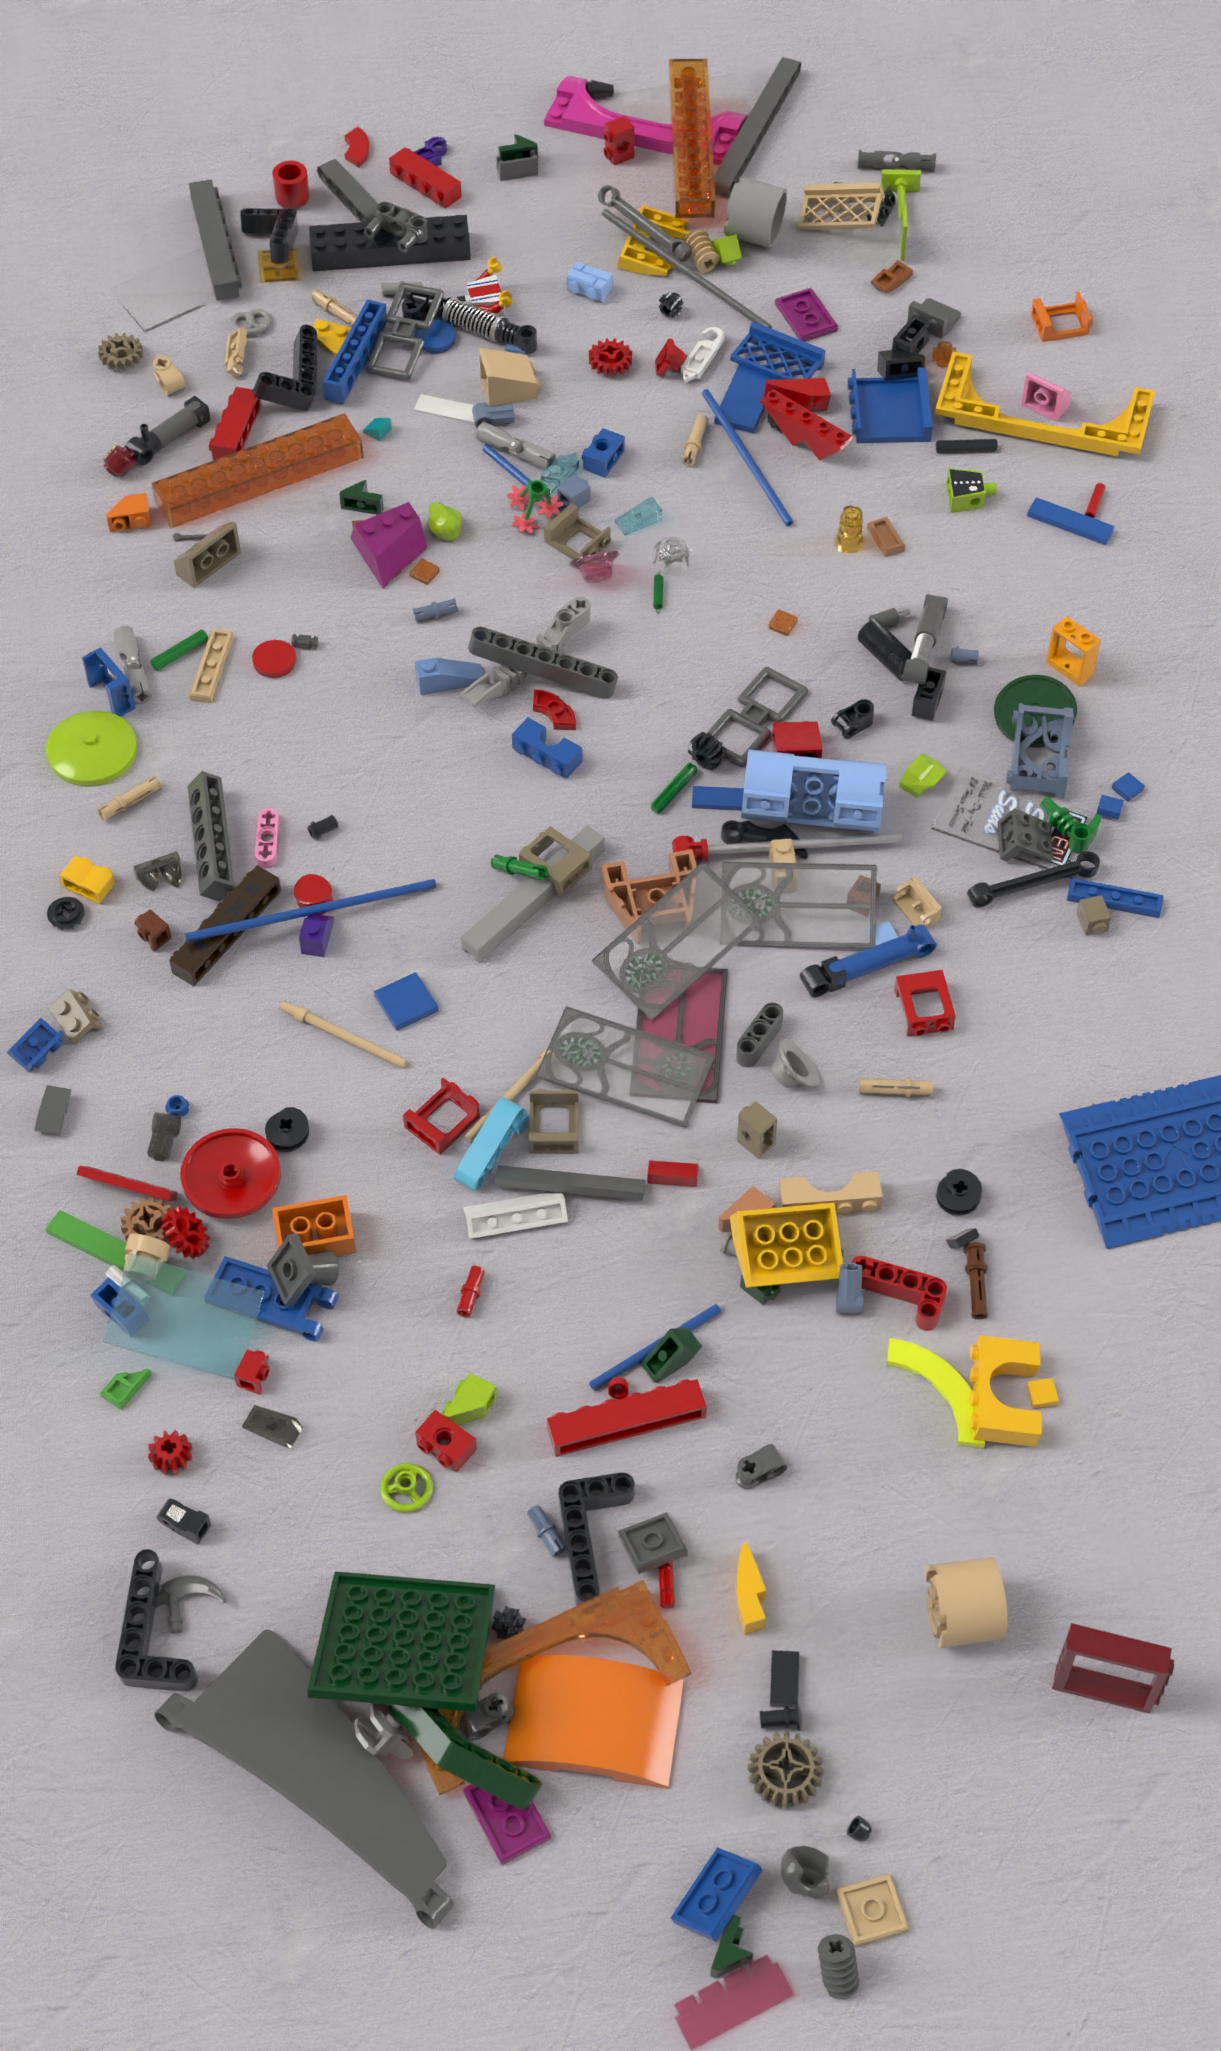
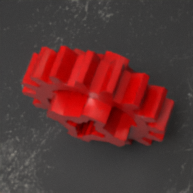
M606 338L604 343L599 340L598 346L593 344L592 350H589V365H591L592 370L597 369V374L604 372L605 376H608L609 373H612L614 377L619 372L622 375L623 369L629 370V365H632V350H630L629 345L624 346V341L617 343L615 338L613 341H609Z
M178 1206L175 1209H171L162 1218L161 1221L164 1225L161 1226V1229L166 1231L167 1234L164 1235V1238L169 1239L170 1247H176L177 1254L182 1252L184 1258L190 1256L193 1260L204 1254L207 1248L210 1247V1244L207 1242L210 1236L205 1234L208 1229L202 1227V1219L195 1218V1212L190 1214L188 1208L181 1209Z

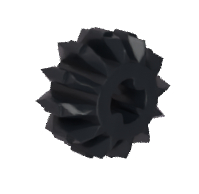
M701 732L697 734L688 745V753L692 756V760H695L697 765H702L704 769L713 770L717 768L727 756V750L722 746L723 742H720L717 737H713L711 733Z

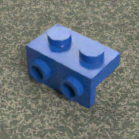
M40 1018L7 1053L26 1071L29 1072L33 1067L39 1069L47 1060L45 1055L50 1050L54 1053L63 1044V1041L60 1039L63 1037L64 1032L62 1030L57 1032Z

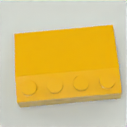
M835 1203L737 1211L730 1216L733 1243L746 1288L839 1279L840 1265L843 1264Z

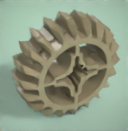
M788 1731L784 1733V1738L780 1739L779 1734L776 1732L773 1734V1741L767 1737L763 1738V1745L757 1744L755 1746L756 1753L750 1754L749 1760L752 1763L748 1765V1772L753 1773L749 1776V1782L756 1783L753 1789L754 1792L759 1793L763 1791L761 1795L762 1801L767 1800L769 1797L772 1798V1807L777 1805V1801L782 1802L783 1809L787 1808L788 1802H791L794 1808L798 1807V1799L805 1804L808 1803V1795H816L817 1790L815 1787L821 1786L822 1780L819 1777L823 1776L824 1769L819 1767L822 1765V1758L815 1757L818 1752L817 1748L808 1749L810 1745L809 1739L801 1743L799 1742V1734H796L794 1739H790ZM782 1752V1756L778 1760H770V1763H764L771 1755ZM791 1753L798 1755L806 1765H803V1762L795 1761ZM785 1760L787 1761L789 1771L787 1780H785V1773H783L782 1769ZM765 1775L776 1779L780 1784V1788L770 1783ZM807 1777L801 1785L789 1789L792 1781Z

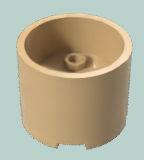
M994 1557L926 1566L925 1580L930 1582V1586L927 1588V1608L933 1637L939 1636L940 1641L937 1642L938 1648L1006 1639L1008 1632L1006 1597L1001 1573Z

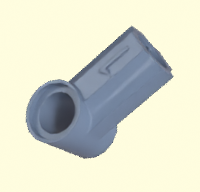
M477 403L472 408L474 423L477 429L482 422L490 425L515 422L513 404L490 407L487 403Z
M846 1262L840 1265L839 1290L836 1292V1313L862 1314V1265L854 1262Z

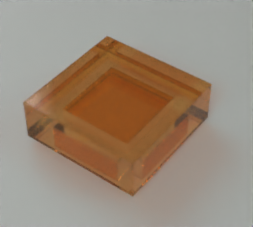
M421 558L409 573L410 577L428 585L440 572V568Z
M778 609L769 622L768 629L788 636L796 625L798 617Z

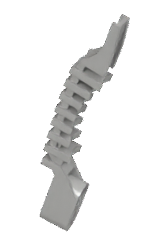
M577 597L559 609L544 636L539 634L536 637V644L562 652L564 641L590 622V601L585 597ZM502 664L499 668L494 666L492 668L491 681L490 673L487 672L460 694V698L465 699L473 708H476L490 697L496 696L500 698L501 695H507L510 689L513 691L517 684L521 685L524 683V679H529L531 674Z

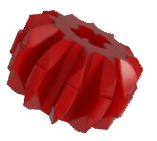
M164 1430L163 1437L154 1435L155 1443L148 1446L149 1452H151L148 1454L149 1462L153 1463V1468L156 1471L162 1469V1473L165 1476L170 1470L177 1475V1468L186 1469V1462L192 1461L193 1458L192 1453H190L193 1450L192 1444L188 1442L185 1434L179 1436L176 1430L171 1435H168V1432Z

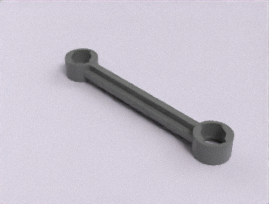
M605 185L599 190L598 200L601 204L617 209L666 247L668 252L675 258H677L675 250L681 244L683 255L677 259L681 262L689 259L691 247L688 243L682 240H675L621 198L617 188ZM610 190L612 192V201L606 203L605 195Z

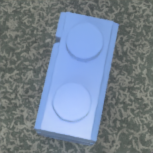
M580 262L575 263L566 277L567 290L587 296L591 300L603 302L613 289V275L611 273Z

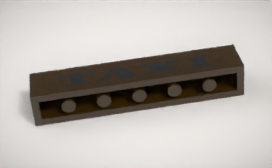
M257 865L245 875L243 881L237 887L230 891L229 896L216 906L208 919L206 918L202 921L196 931L257 918L281 892L279 877ZM246 930L192 942L185 941L184 945L179 950L173 952L169 962L172 974L195 986Z

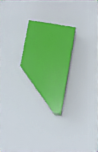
M143 1369L141 1372L129 1374L127 1372L118 1373L100 1392V1395L103 1399L122 1410L152 1375L151 1371Z

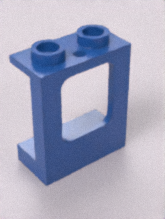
M100 647L83 656L82 661L88 686L92 688L101 682L105 684L111 712L121 717L134 710L135 705L129 679ZM108 669L111 671V673H112L117 679L114 680V679L111 677V675H110L109 672H108Z

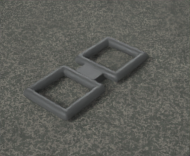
M407 283L399 285L386 316V322L395 324L391 333H379L365 367L368 373L405 380L411 378L424 346L423 339L414 337L417 329L429 330L444 296L443 290ZM405 292L434 297L425 321L396 316ZM385 340L414 345L405 371L375 366Z
M764 667L739 695V703L746 706L741 713L733 709H727L707 733H711L715 737L732 719L760 734L742 756L726 748V759L739 766H745L747 764L748 750H759L771 736V730L762 726L765 720L769 718L775 722H783L808 693V688L769 667ZM767 677L796 691L779 713L749 698Z

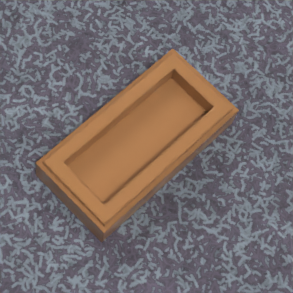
M887 517L867 523V529L885 557L905 551L904 543Z

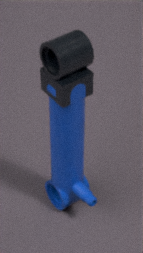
M911 925L908 932L903 936L842 959L834 956L821 961V966L818 964L810 965L800 973V979L812 998H817L828 991L831 993L844 988L847 981L913 956L925 957L936 949L937 944L925 925Z

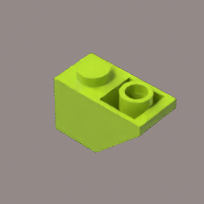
M468 1373L465 1380H460L458 1383L455 1397L452 1401L449 1400L446 1403L442 1414L458 1426L485 1418L497 1398V1385Z

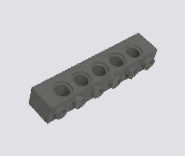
M201 771L187 786L200 896L220 901L234 887L222 779L219 776Z

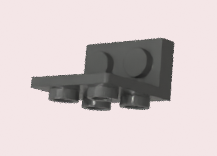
M1016 808L997 822L1001 860L1008 862L1020 851L1027 852L1048 862L1053 860L1051 824Z

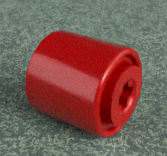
M292 160L277 164L272 171L276 202L280 206L290 209L305 205L310 198L307 168L304 164Z

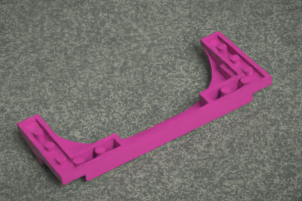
M568 75L556 89L557 96L544 118V126L604 139L605 123L626 115L612 112L597 104L585 89L587 79ZM725 111L700 122L672 125L626 116L635 127V147L715 165H721L748 117L746 114Z

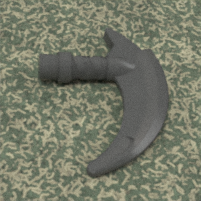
M187 1575L173 1578L160 1586L162 1590L158 1593L156 1608L163 1603L169 1605L171 1632L178 1634L182 1632L183 1624L179 1608V1600L191 1594H207L218 1599L222 1604L226 1603V1599L221 1590L210 1580L200 1576Z

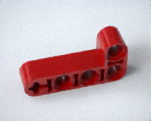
M856 1256L851 1261L862 1265V1289L918 1305L915 1318L916 1325L924 1331L936 1328L947 1292V1285L942 1279L867 1256ZM881 1277H887L890 1280L885 1281L882 1280ZM911 1284L914 1288H908L905 1285ZM934 1291L940 1295H932L930 1292ZM923 1313H930L932 1317H926Z

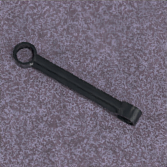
M1084 851L1078 855L1077 860L990 886L985 882L977 883L968 890L967 895L973 907L981 908L990 904L994 898L1077 874L1084 878H1091L1098 873L1100 858L1094 852ZM1088 861L1093 863L1095 867L1086 868L1080 863Z

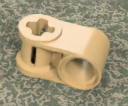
M159 356L153 360V368L156 371L155 380L166 396L186 388L182 374L175 368L168 357Z

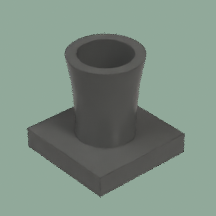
M289 1234L267 1264L285 1306H293L309 1284L332 1286L339 1276V1262L336 1255L332 1251L307 1255L298 1234Z

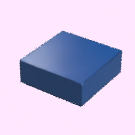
M1129 772L1112 784V789L1127 802L1144 791L1145 787L1144 784Z
M1101 795L1096 814L1119 820L1124 800Z

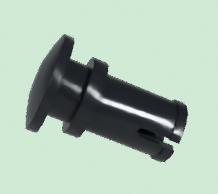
M795 1703L794 1709L784 1706L782 1710L760 1711L761 1729L786 1726V1729H791V1726L797 1725V1730L801 1731L802 1712L799 1703Z

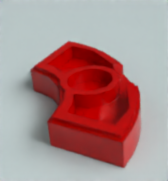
M357 126L344 135L345 142L349 144V150L345 153V159L359 168L369 156V139L366 133Z
M534 689V712H539L549 717L553 723L554 730H576L575 715L569 705L563 702L556 694Z

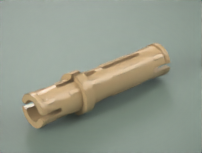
M316 289L311 295V300L321 305L326 312L333 313L344 322L353 326L358 315L338 303L336 298L324 294L319 289Z
M698 414L695 418L691 435L684 446L685 452L681 459L684 465H686L688 459V466L694 465L696 455L701 450L700 443L709 422L706 415L703 421H701L703 414Z
M153 776L120 796L116 795L112 801L97 808V812L100 818L106 821L120 812L124 813L131 805L162 789V784L156 776Z
M860 1078L859 1093L905 1094V1097H910V1095L932 1096L933 1080ZM873 1085H883V1086H894V1087H893V1088H883V1087H872V1086H873ZM898 1086H915L919 1087V1089L898 1088Z

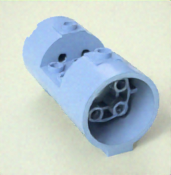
M749 749L741 818L878 833L883 809L886 764L844 759L839 761L801 757L788 753Z

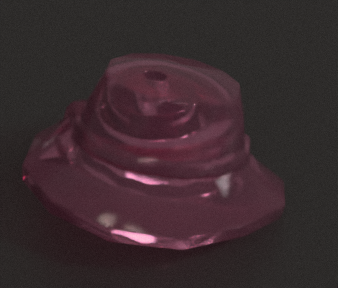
M618 551L581 556L572 560L569 566L579 570L587 583H600L612 578L613 562L620 554Z

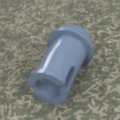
M959 646L951 649L950 661H954L955 664L958 662L978 663L979 650L960 649Z

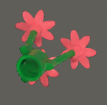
M529 480L528 485H522L520 490L513 485L512 491L514 493L506 495L508 498L514 499L510 504L511 507L518 504L520 511H523L524 504L528 506L526 514L523 513L522 518L516 515L513 516L515 522L512 523V526L519 527L520 533L526 529L529 534H532L533 529L539 528L538 525L533 523L536 518H530L534 502H537V505L542 507L538 514L546 513L547 519L551 518L552 512L555 515L560 514L557 508L564 506L563 502H557L558 495H555L552 499L550 498V489L546 488L545 483L540 480Z

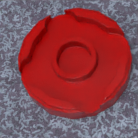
M274 639L259 644L253 651L252 661L254 669L258 674L262 676L263 674L268 675L269 678H278L293 670V666L296 664V655L294 648L289 643Z

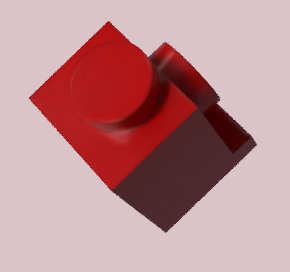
M247 1349L234 1374L236 1386L260 1395L262 1392L261 1381L267 1379L270 1371L267 1363L269 1356L259 1350L254 1352Z

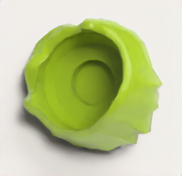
M433 502L429 506L427 527L430 532L441 540H456L462 528V515L453 507L446 506L440 502Z

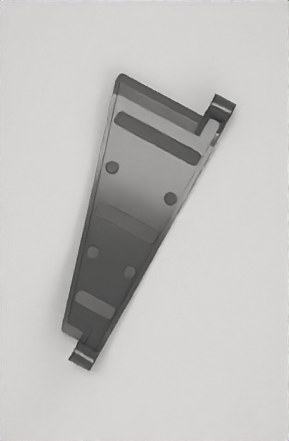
M269 1629L262 1631L194 1702L178 1693H173L154 1713L156 1721L164 1729L172 1731L175 1727L187 1731L199 1741L250 1772L313 1818L364 1860L395 1889L405 1895L414 1906L418 1919L425 1926L435 1929L453 1908L454 1903L452 1899L434 1882L447 1866V1860L429 1831L379 1758L368 1752L357 1739L355 1726L338 1704L330 1699L308 1698L307 1689L311 1672L275 1632Z

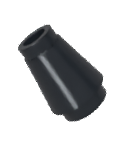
M596 80L586 82L585 89L592 99L609 97L614 94L613 84Z

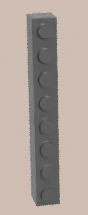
M212 179L189 183L191 201L216 301L240 297L239 288H242L241 278L236 276L239 275L237 263H233L236 262L234 250H230L232 249L230 237H228L229 232L224 212H220L223 209L221 199H219L218 188L213 186Z

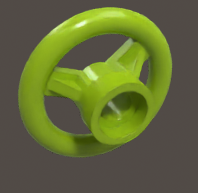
M402 1463L392 1467L385 1473L380 1484V1492L384 1502L390 1508L399 1512H413L422 1508L429 1501L433 1491V1482L429 1473L423 1467L413 1463ZM397 1474V1476L395 1477V1484L389 1485V1482L392 1479V1477ZM417 1474L423 1478L425 1483V1491L421 1498L415 1492ZM406 1483L410 1484L409 1487H402ZM401 1493L408 1496L413 1503H397L389 1494Z

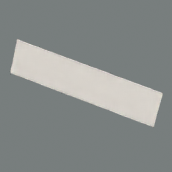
M420 394L414 408L417 411L474 422L472 413L474 405ZM504 423L493 424V426L502 428Z

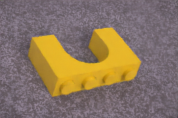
M979 1335L975 1345H971L969 1353L970 1360H973L969 1379L970 1383H973V1390L970 1393V1406H974V1413L970 1417V1429H974V1439L1036 1447L1042 1436L1041 1411L1017 1409L1004 1405L994 1396L990 1387V1379L1003 1374L1034 1378L1040 1367V1343Z

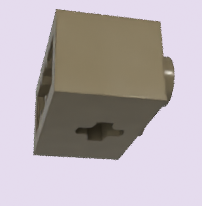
M755 1101L749 1107H744L738 1115L737 1142L759 1159L775 1145L777 1118Z

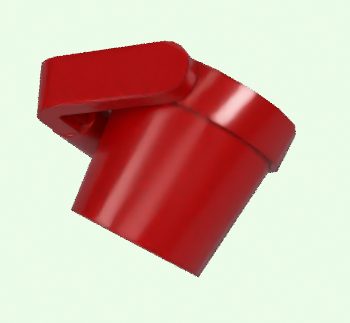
M671 338L667 339L655 360V371L658 376L664 377L668 369L677 373L688 356L674 344V340Z

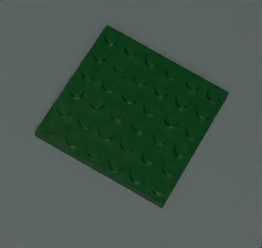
M335 1571L307 1689L308 1698L476 1712L495 1597V1585Z

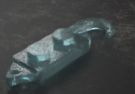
M575 452L567 456L560 455L541 475L540 481L544 482L546 488L550 489V495L579 468L577 453Z

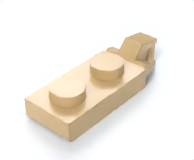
M243 326L229 335L224 365L227 366V373L234 376L235 379L242 374L243 367L241 363H243L245 358L247 329Z

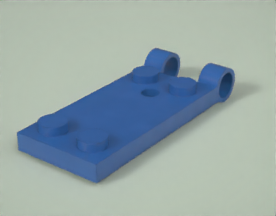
M224 1256L204 1296V1301L207 1304L301 1334L305 1339L314 1342L319 1341L324 1327L316 1321L305 1319L313 1301L325 1309L332 1310L339 1299V1295L335 1291L309 1284L293 1306H281L282 1298L269 1270Z

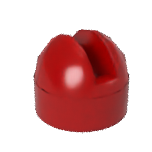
M620 1376L613 1377L608 1384V1394L614 1399L625 1398L629 1393L627 1380Z

